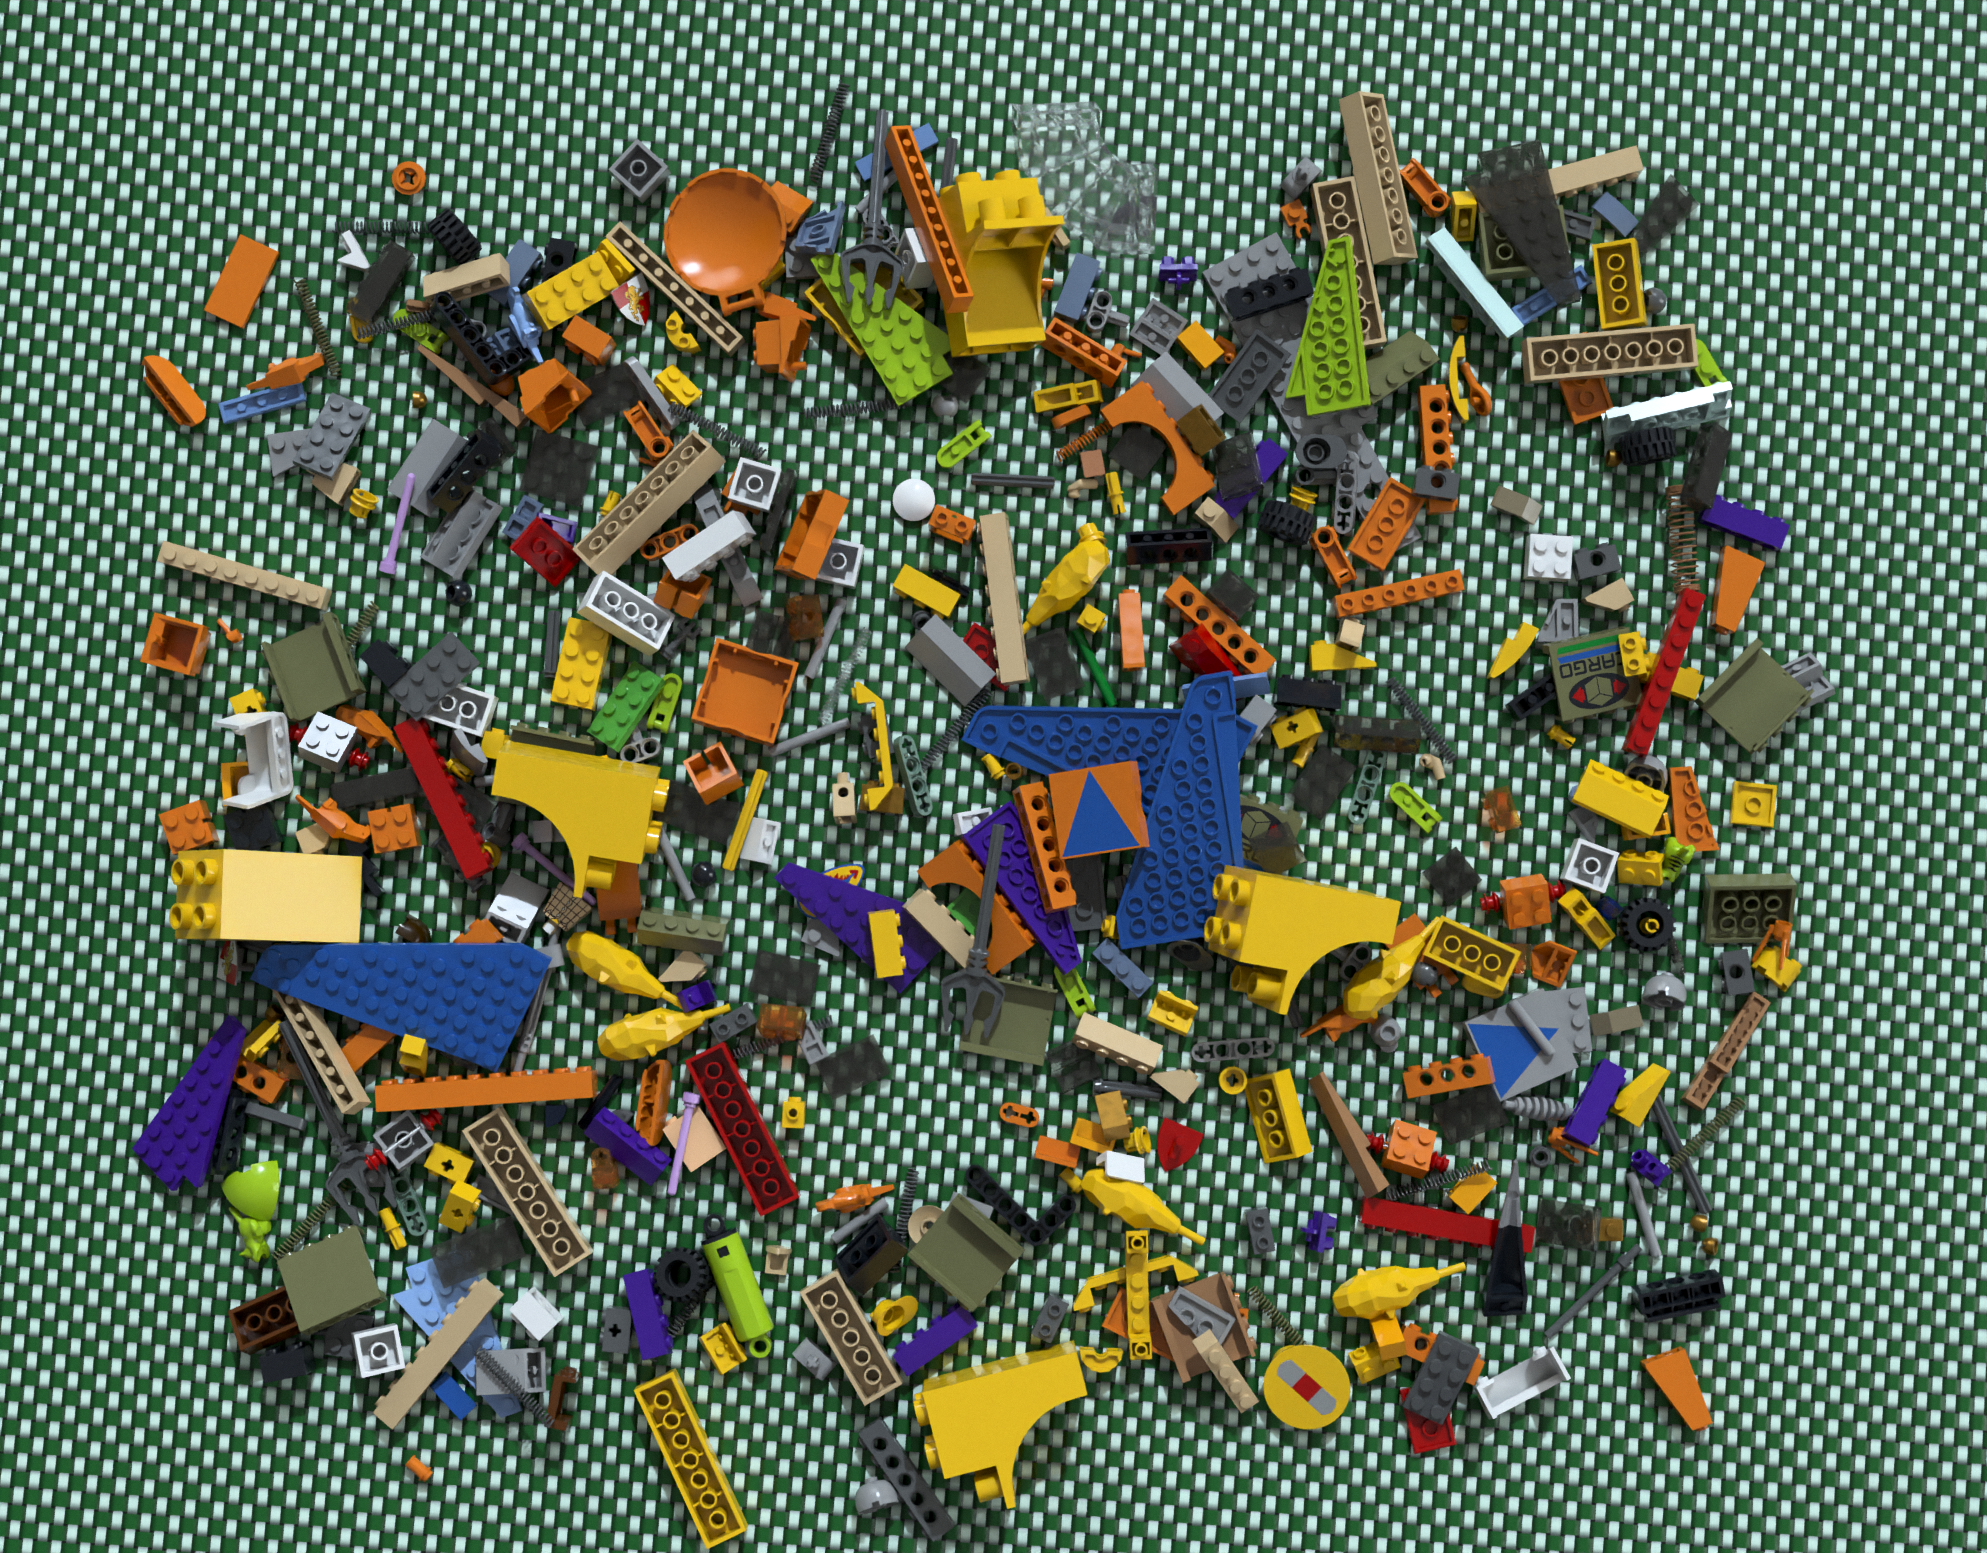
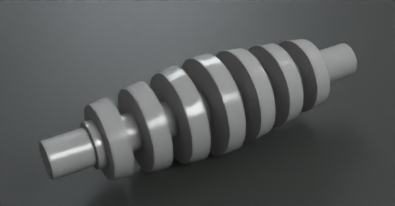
M1515 1097L1512 1101L1504 1100L1502 1103L1503 1109H1510L1515 1115L1538 1121L1567 1120L1574 1108H1569L1567 1103L1553 1101L1544 1097Z

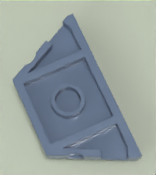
M843 201L836 203L837 208L829 213L824 209L815 216L801 221L795 242V248L798 253L834 254L846 209Z

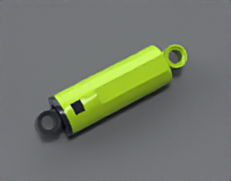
M717 1212L710 1213L703 1222V1228L709 1237L700 1241L737 1340L739 1342L749 1341L751 1354L757 1358H763L769 1354L772 1346L771 1339L766 1334L774 1328L772 1319L737 1227L727 1229L725 1226L726 1220L722 1214ZM715 1218L719 1220L720 1228L716 1230L710 1228V1219ZM759 1340L764 1341L767 1348L759 1351L755 1348V1342Z

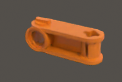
M1412 158L1409 160L1410 163L1400 170L1402 184L1423 207L1422 209L1429 217H1439L1451 205L1450 201L1452 199L1437 185L1421 164ZM1437 200L1441 202L1442 207H1434L1432 201Z
M638 401L636 406L628 411H623V414L647 448L645 452L650 460L658 462L663 460L675 446L668 436L664 437L642 402ZM657 445H665L662 453H655Z
M1327 525L1318 528L1312 533L1308 541L1312 549L1318 553L1334 585L1339 589L1342 584L1350 580H1356L1357 576L1337 539L1338 535L1333 526ZM1319 533H1324L1328 536L1327 543L1319 542Z

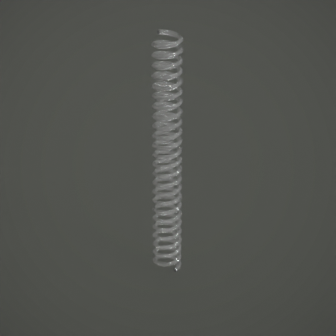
M865 627L860 630V637H857L856 645H853L854 648L851 649L850 656H847L849 660H845L847 664H843L844 667L841 668L843 671H840L841 675H838L839 679H836L838 683H834L835 686L832 687L831 694H828L830 698H826L828 702H824L825 705L822 706L824 709H821L822 713H819L820 717H817V720L824 725H827L824 721H829L825 717H831L827 713L833 714L829 709L835 710L832 707L836 706L833 702H838L835 698L840 699L836 694L842 695L838 690L844 691L841 687H846L843 683H848L844 679L850 680L846 675L852 676L847 671L854 672L849 667L855 668L852 664L857 665V662L854 660L859 661L855 656L861 657L857 652L863 653L858 648L865 649L860 644L866 646L867 644L863 641L869 642V640L865 637L871 638L866 633L873 634Z

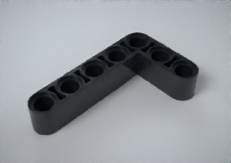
M441 291L435 295L430 305L432 315L487 384L496 385L533 362V355L528 348H523L521 343L497 355L449 293Z
M971 1164L966 1169L965 1176L967 1181L1031 1245H1041L1076 1209L1075 1199L1069 1194H1062L1035 1220L980 1164ZM972 1168H978L981 1171L980 1178H970L969 1171ZM989 1183L996 1186V1192L992 1195L986 1194L984 1191L985 1185ZM1002 1199L1011 1201L1012 1205L1008 1210L1000 1208L999 1203ZM1063 1199L1072 1201V1207L1069 1210H1063L1060 1207ZM1018 1214H1023L1026 1216L1027 1221L1023 1225H1017L1014 1221L1015 1217ZM1047 1215H1055L1057 1222L1054 1225L1046 1224L1045 1218ZM1035 1229L1042 1233V1237L1036 1241L1032 1240L1029 1236L1030 1232Z

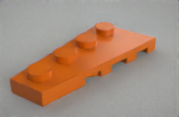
M1692 767L1668 768L1673 834L1677 842L1684 846L1694 845L1695 852L1719 850L1713 835L1712 826L1706 814L1705 805L1702 803L1699 794L1700 790Z

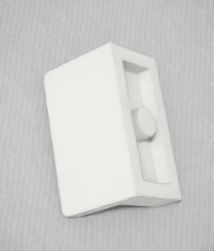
M753 817L740 853V858L772 865L780 823Z
M1105 1151L1096 1157V1166L1105 1167L1106 1177L1139 1184L1145 1181L1144 1158L1112 1151Z

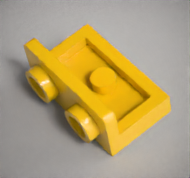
M607 238L601 241L595 253L599 251L619 286L636 276L633 273L635 268Z
M671 364L659 373L653 381L669 405L675 401V405L679 403V407L683 405L684 409L702 395V392L674 364Z
M1640 631L1620 634L1618 638L1625 676L1638 675L1639 679L1646 678L1647 671H1651L1649 658L1644 659L1643 650H1647L1645 637L1641 638Z
M1633 849L1623 851L1617 859L1619 883L1661 886L1663 883L1662 862L1665 859V854L1656 851L1637 852Z
M1159 990L1146 1019L1186 1036L1199 1007L1189 1000L1175 997L1169 991Z
M278 1019L272 1025L267 1020H264L244 1039L240 1054L251 1063L258 1057L262 1058L269 1050L268 1047L272 1043H277L283 1036L278 1026L281 1021Z
M726 1323L717 1325L698 1338L720 1375L747 1360L744 1347L737 1343L734 1338V1330Z
M1375 1341L1348 1353L1361 1384L1401 1367L1397 1357L1381 1361Z

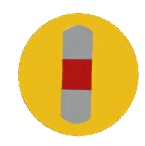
M1288 1345L1280 1348L1274 1354L1264 1376L1263 1390L1269 1408L1281 1421L1300 1429H1317L1331 1424L1343 1413L1350 1398V1380L1341 1361L1328 1350L1315 1345Z

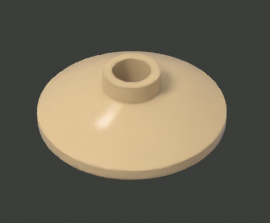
M932 1205L916 1209L908 1222V1232L911 1239L917 1244L929 1230L927 1223L932 1222L934 1224L944 1211Z

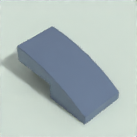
M1604 192L1591 207L1621 237H1626L1639 222L1608 192Z
M511 327L495 332L486 339L497 355L520 343Z
M524 495L515 513L511 514L502 533L516 540L537 517V512H541L544 504L528 495Z

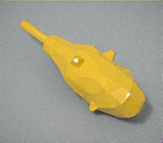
M1098 540L1081 542L1063 557L1061 562L1041 583L1042 586L1039 594L1026 616L1027 620L1023 624L1024 635L1032 626L1037 627L1056 613L1071 609L1093 588L1098 578L1109 565V552L1105 545Z
M1435 917L1419 935L1413 936L1390 950L1380 949L1378 957L1356 972L1343 990L1344 1012L1351 1018L1366 1020L1369 1017L1376 1019L1378 1017V1010L1392 1002L1410 980L1414 966L1426 947L1425 940L1434 932L1440 918Z
M592 931L573 933L568 940L566 946L572 963L601 985L604 984L623 993L638 994L653 999L661 997L683 1010L678 997L665 990V986L648 972L641 958L615 943L613 938H605Z
M726 1004L703 1012L697 1009L686 1013L684 1011L659 1007L635 1016L628 1013L623 1019L610 1024L597 1039L599 1049L604 1056L617 1061L638 1059L649 1055L653 1057L658 1051L677 1044L684 1036L702 1026L706 1019L732 1012L730 1004Z
M1105 1167L1091 1169L1085 1173L1080 1185L1088 1200L1099 1207L1105 1216L1111 1214L1135 1229L1154 1228L1171 1234L1179 1233L1201 1246L1205 1242L1206 1238L1182 1226L1180 1219L1162 1202L1160 1197L1143 1184L1106 1177Z
M1462 1262L1436 1270L1434 1267L1411 1269L1399 1266L1381 1267L1367 1271L1360 1268L1357 1269V1275L1341 1284L1334 1292L1333 1305L1338 1314L1343 1317L1372 1319L1386 1314L1391 1319L1395 1316V1310L1408 1306L1419 1293L1438 1284L1440 1278L1465 1271L1466 1266Z

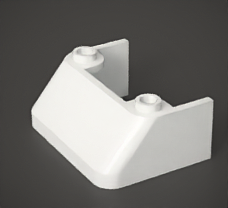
M275 711L241 713L214 722V726L230 728L236 735H245L249 774L241 777L239 780L238 795L223 800V805L250 809L288 795L292 791L293 774L288 723L284 713Z
M1543 1346L1533 1351L1535 1356L1491 1379L1485 1376L1476 1381L1477 1386L1474 1387V1390L1488 1419H1495L1497 1415L1562 1381L1571 1379L1554 1347L1546 1349Z

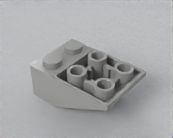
M510 872L485 918L502 934V941L524 944L548 895L549 889Z
M545 1347L486 1350L480 1355L481 1357L489 1351L484 1357L486 1359L492 1354L487 1362L495 1357L489 1366L498 1361L492 1368L494 1369L498 1364H501L495 1372H497L501 1367H504L498 1375L507 1370L501 1378L510 1373L504 1381L513 1376L507 1385L513 1379H516L510 1388L516 1382H519L513 1391L522 1385L517 1393L523 1388L525 1390L522 1393L526 1391L528 1393L546 1392ZM475 1356L476 1395L514 1394L483 1365L484 1362H480L481 1359H477L478 1356Z

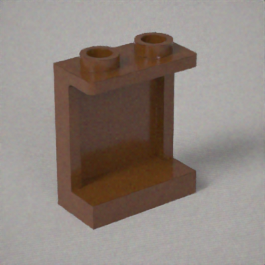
M565 1366L564 1369H560L554 1375L547 1410L549 1415L546 1419L552 1416L547 1424L553 1419L555 1421L549 1428L566 1431L572 1424L573 1415L561 1413L567 1382L576 1383L581 1378L582 1373L577 1372V1368Z

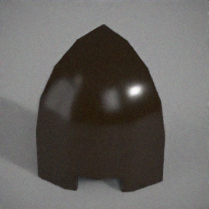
M410 914L406 916L403 925L400 924L395 932L413 943H431V933L427 925Z

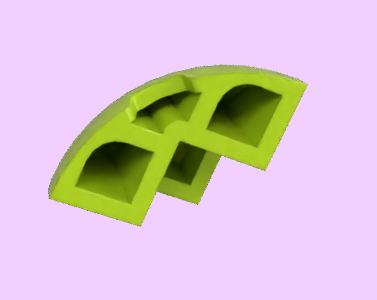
M277 1161L255 1163L251 1165L250 1170L244 1173L238 1171L232 1173L221 1183L226 1198L235 1208L247 1216L270 1221L274 1214L279 1194V1169Z

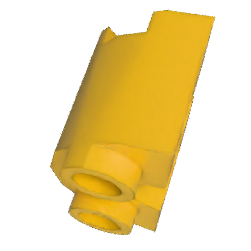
M675 310L666 321V333L671 344L678 351L693 354L701 351L691 333H683L686 326Z
M1775 945L1773 948L1766 946L1751 967L1772 981L1775 986L1785 993L1801 972L1802 965L1794 959L1789 960L1785 957L1783 969L1779 970L1781 949Z
M1079 1346L1080 1356L1084 1364L1092 1371L1099 1373L1108 1372L1116 1367L1121 1361L1123 1354L1122 1348H1107L1104 1353L1099 1354L1095 1352L1094 1347Z

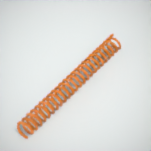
M1103 421V424L1099 423V426L1092 428V431L1085 432V435L1078 437V440L1074 439V442L1071 441L1070 444H1067V447L1064 446L1063 449L1060 448V451L1057 450L1056 454L1059 461L1062 462L1059 454L1064 460L1066 459L1063 452L1068 458L1067 451L1070 455H1073L1070 448L1076 453L1074 446L1080 451L1077 443L1083 449L1080 440L1087 446L1085 440L1090 444L1088 437L1094 442L1091 434L1095 439H1098L1095 432L1101 437L1098 429L1103 435L1105 433L1102 427L1108 433L1105 426L1107 423Z

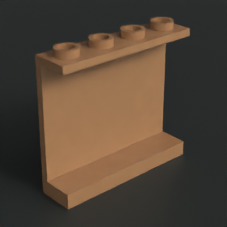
M1223 1271L1182 1287L1236 1317L1235 1322L1221 1344L1232 1361L1251 1355V1357L1256 1356L1254 1350L1257 1349V1345L1253 1336L1249 1337L1246 1331L1250 1327L1246 1316L1241 1317L1239 1312L1242 1305L1238 1295L1233 1296L1231 1288H1234V1284L1230 1275L1226 1276ZM1175 1289L1151 1298L1181 1381L1185 1383L1191 1380L1190 1377L1211 1369L1192 1342L1197 1338L1194 1332L1168 1307V1303L1177 1290Z

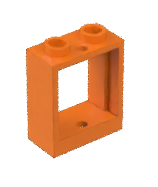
M936 504L929 520L928 528L932 533L968 547L976 529V520Z

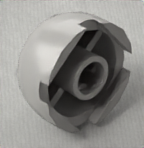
M1651 755L1634 758L1627 765L1624 775L1661 792L1664 791L1667 784V769L1662 761Z
M1664 972L1648 980L1642 999L1644 1004L1652 1008L1662 1010V1006L1670 1007L1669 1011H1677L1685 1008L1687 991L1685 985L1678 978L1674 977L1672 973Z
M877 1476L865 1479V1484L859 1487L855 1496V1505L859 1515L873 1513L878 1509H886L899 1503L895 1487L886 1480H878Z

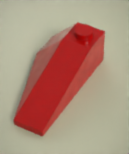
M1202 623L1169 645V648L1179 661L1199 676L1230 670L1233 677L1242 676Z

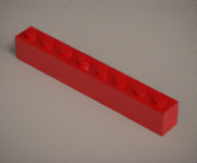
M1684 588L1679 592L1621 750L1639 757L1648 754L1706 595L1688 588Z
M412 717L394 726L393 728L465 878L472 881L494 870L492 865L494 859L489 851L486 852L483 846L485 840L482 834L477 832L474 827L476 824L474 817L466 811L465 806L467 803L463 795L458 794L455 788L458 786L452 775H449L446 769L449 767L446 759L443 756L440 757L438 752L440 747L434 737L431 738L428 732L430 726L426 719L421 718L417 722Z
M1366 1196L1362 1197L1358 1220L1364 1223L1363 1227L1369 1229H1376L1377 1226L1385 1227L1384 1231L1397 1233L1398 1230H1404L1406 1235L1419 1237V1233L1426 1234L1427 1238L1440 1241V1237L1449 1238L1448 1242L1454 1244H1461V1241L1470 1242L1469 1246L1477 1248L1489 1245L1491 1250L1493 1249L1499 1219L1374 1197L1367 1199ZM1521 1224L1525 1256V1252H1532L1536 1227Z

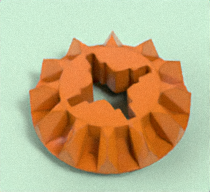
M403 162L392 173V183L401 194L411 196L412 194L419 193L425 186V172L415 162ZM404 172H406L410 176L414 175V177L412 178L414 181V185L410 184L409 182L404 183V181L406 180V175L404 174Z

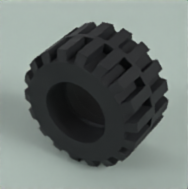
M445 208L427 224L430 233L460 265L467 263L482 250L480 242L450 209Z
M1669 427L1639 430L1626 434L1619 439L1623 465L1626 466L1657 463L1677 455L1673 429Z
M1268 500L1257 526L1267 535L1294 545H1307L1316 519L1312 514L1295 505L1278 500Z
M1640 898L1629 902L1628 906H1624L1622 909L1623 913H1620L1618 917L1620 922H1617V927H1620L1621 930L1619 935L1624 938L1623 942L1629 944L1630 948L1637 949V951L1652 952L1660 950L1661 947H1666L1669 944L1668 941L1674 937L1672 933L1676 932V927H1674L1676 918L1672 917L1674 913L1672 909L1667 908L1668 905L1666 903L1660 902L1661 900ZM1643 912L1653 914L1659 923V929L1648 938L1641 936L1636 928V921Z
M675 1247L671 1248V1252H664V1258H658L659 1265L654 1266V1270H657V1272L653 1274V1279L657 1280V1283L654 1285L657 1289H660V1295L665 1296L668 1300L686 1304L691 1303V1301L696 1302L699 1300V1296L704 1297L706 1295L704 1291L705 1289H710L711 1285L708 1283L709 1280H713V1276L709 1275V1272L712 1271L710 1266H708L707 1258H703L705 1255L689 1248ZM687 1263L691 1270V1277L684 1287L679 1288L675 1281V1274L682 1264Z

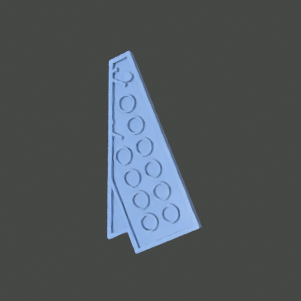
M469 1246L406 1267L412 1288L396 1293L393 1296L428 1336L436 1329L439 1331L443 1327L441 1322L447 1314L450 1313L452 1315L456 1311L454 1306L462 1296L464 1298L468 1296L470 1292L467 1290L475 1280L480 1281ZM489 1312L450 1360L475 1389V1351L481 1345L483 1347L479 1351H482L484 1348L486 1350H503L491 1312ZM514 1394L481 1395L501 1418L523 1410L520 1399H517V1396H514Z

